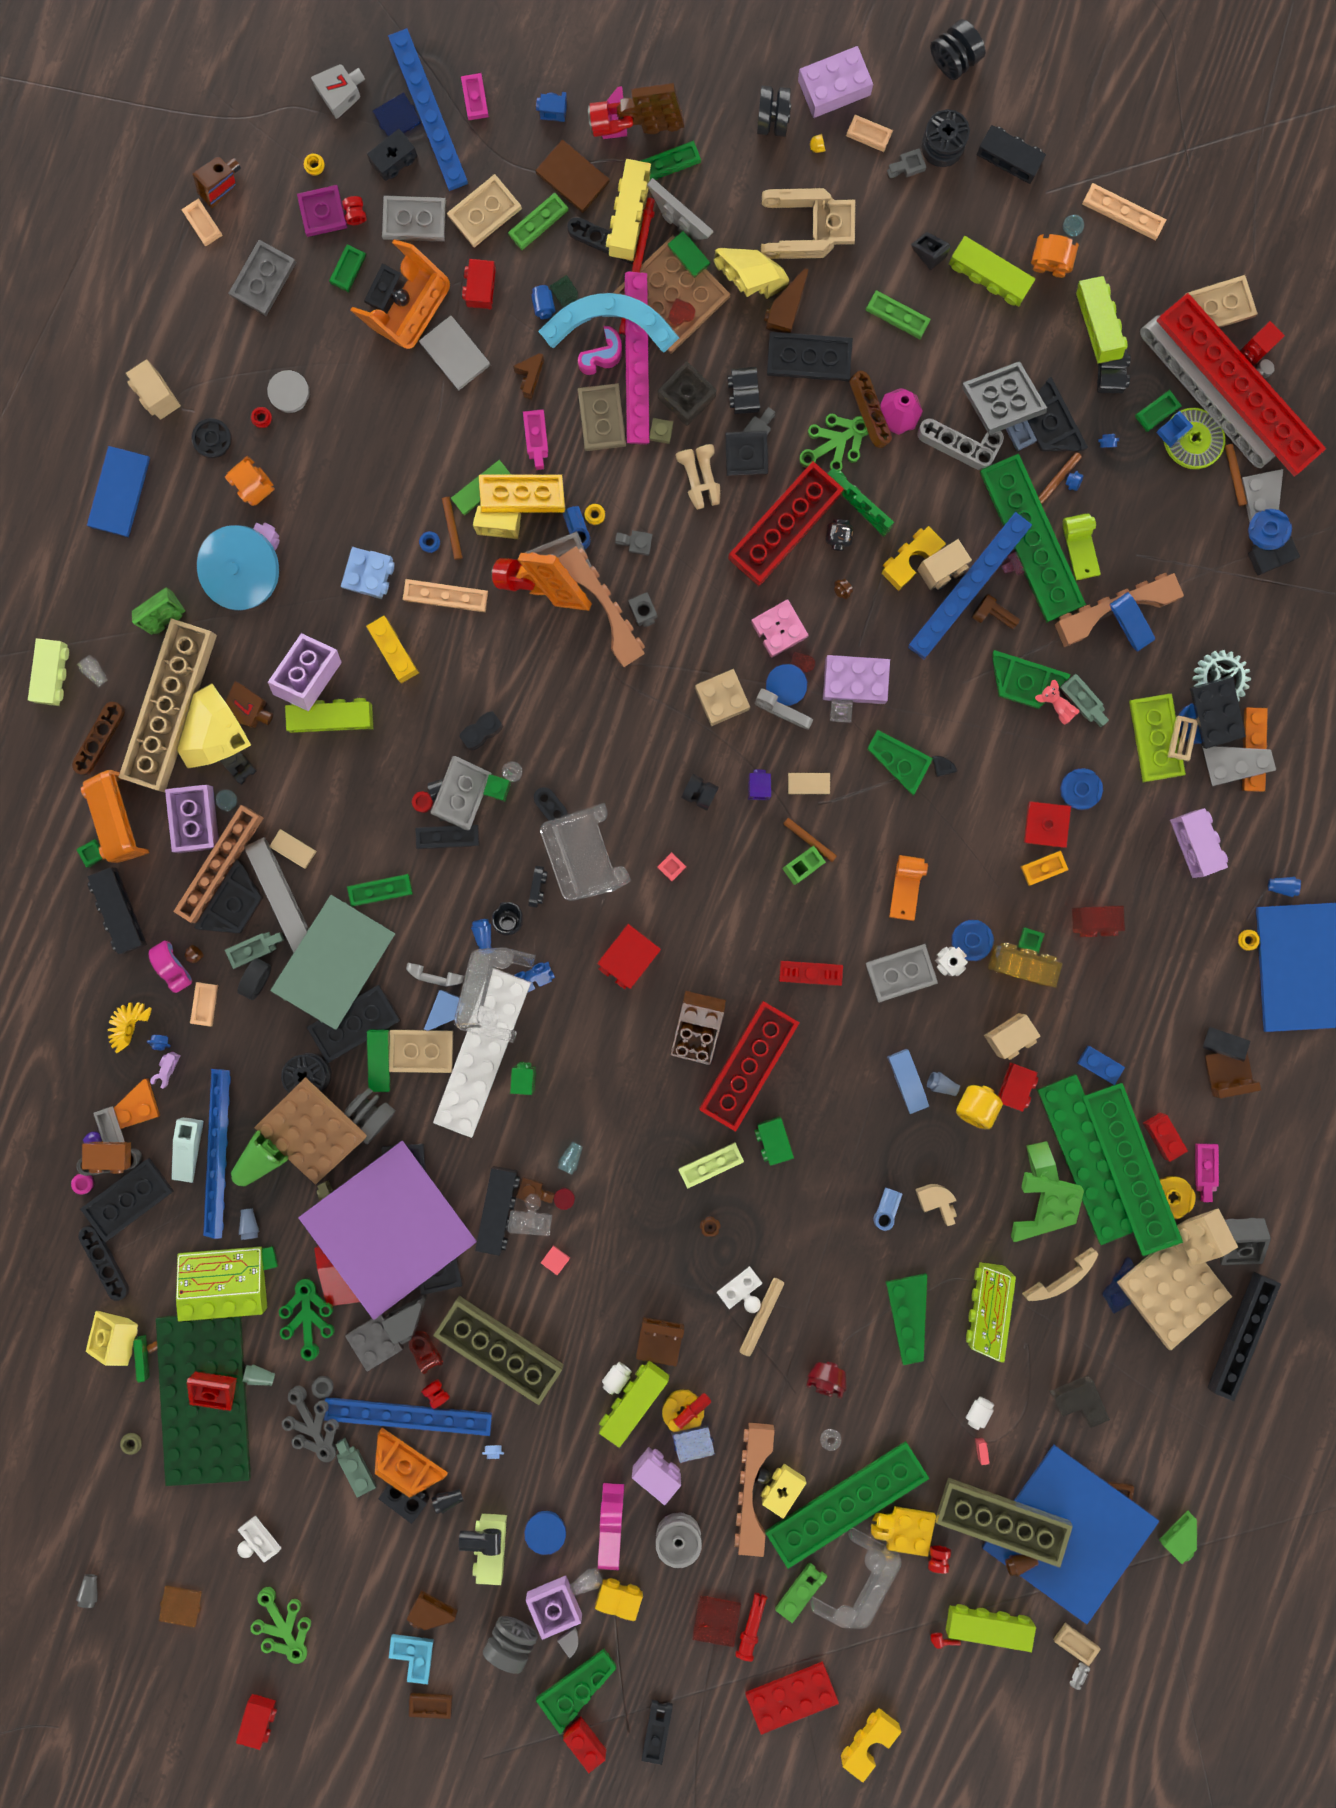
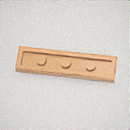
M1092 183L1082 203L1155 241L1167 220Z
M409 579L405 580L403 601L486 612L488 591Z

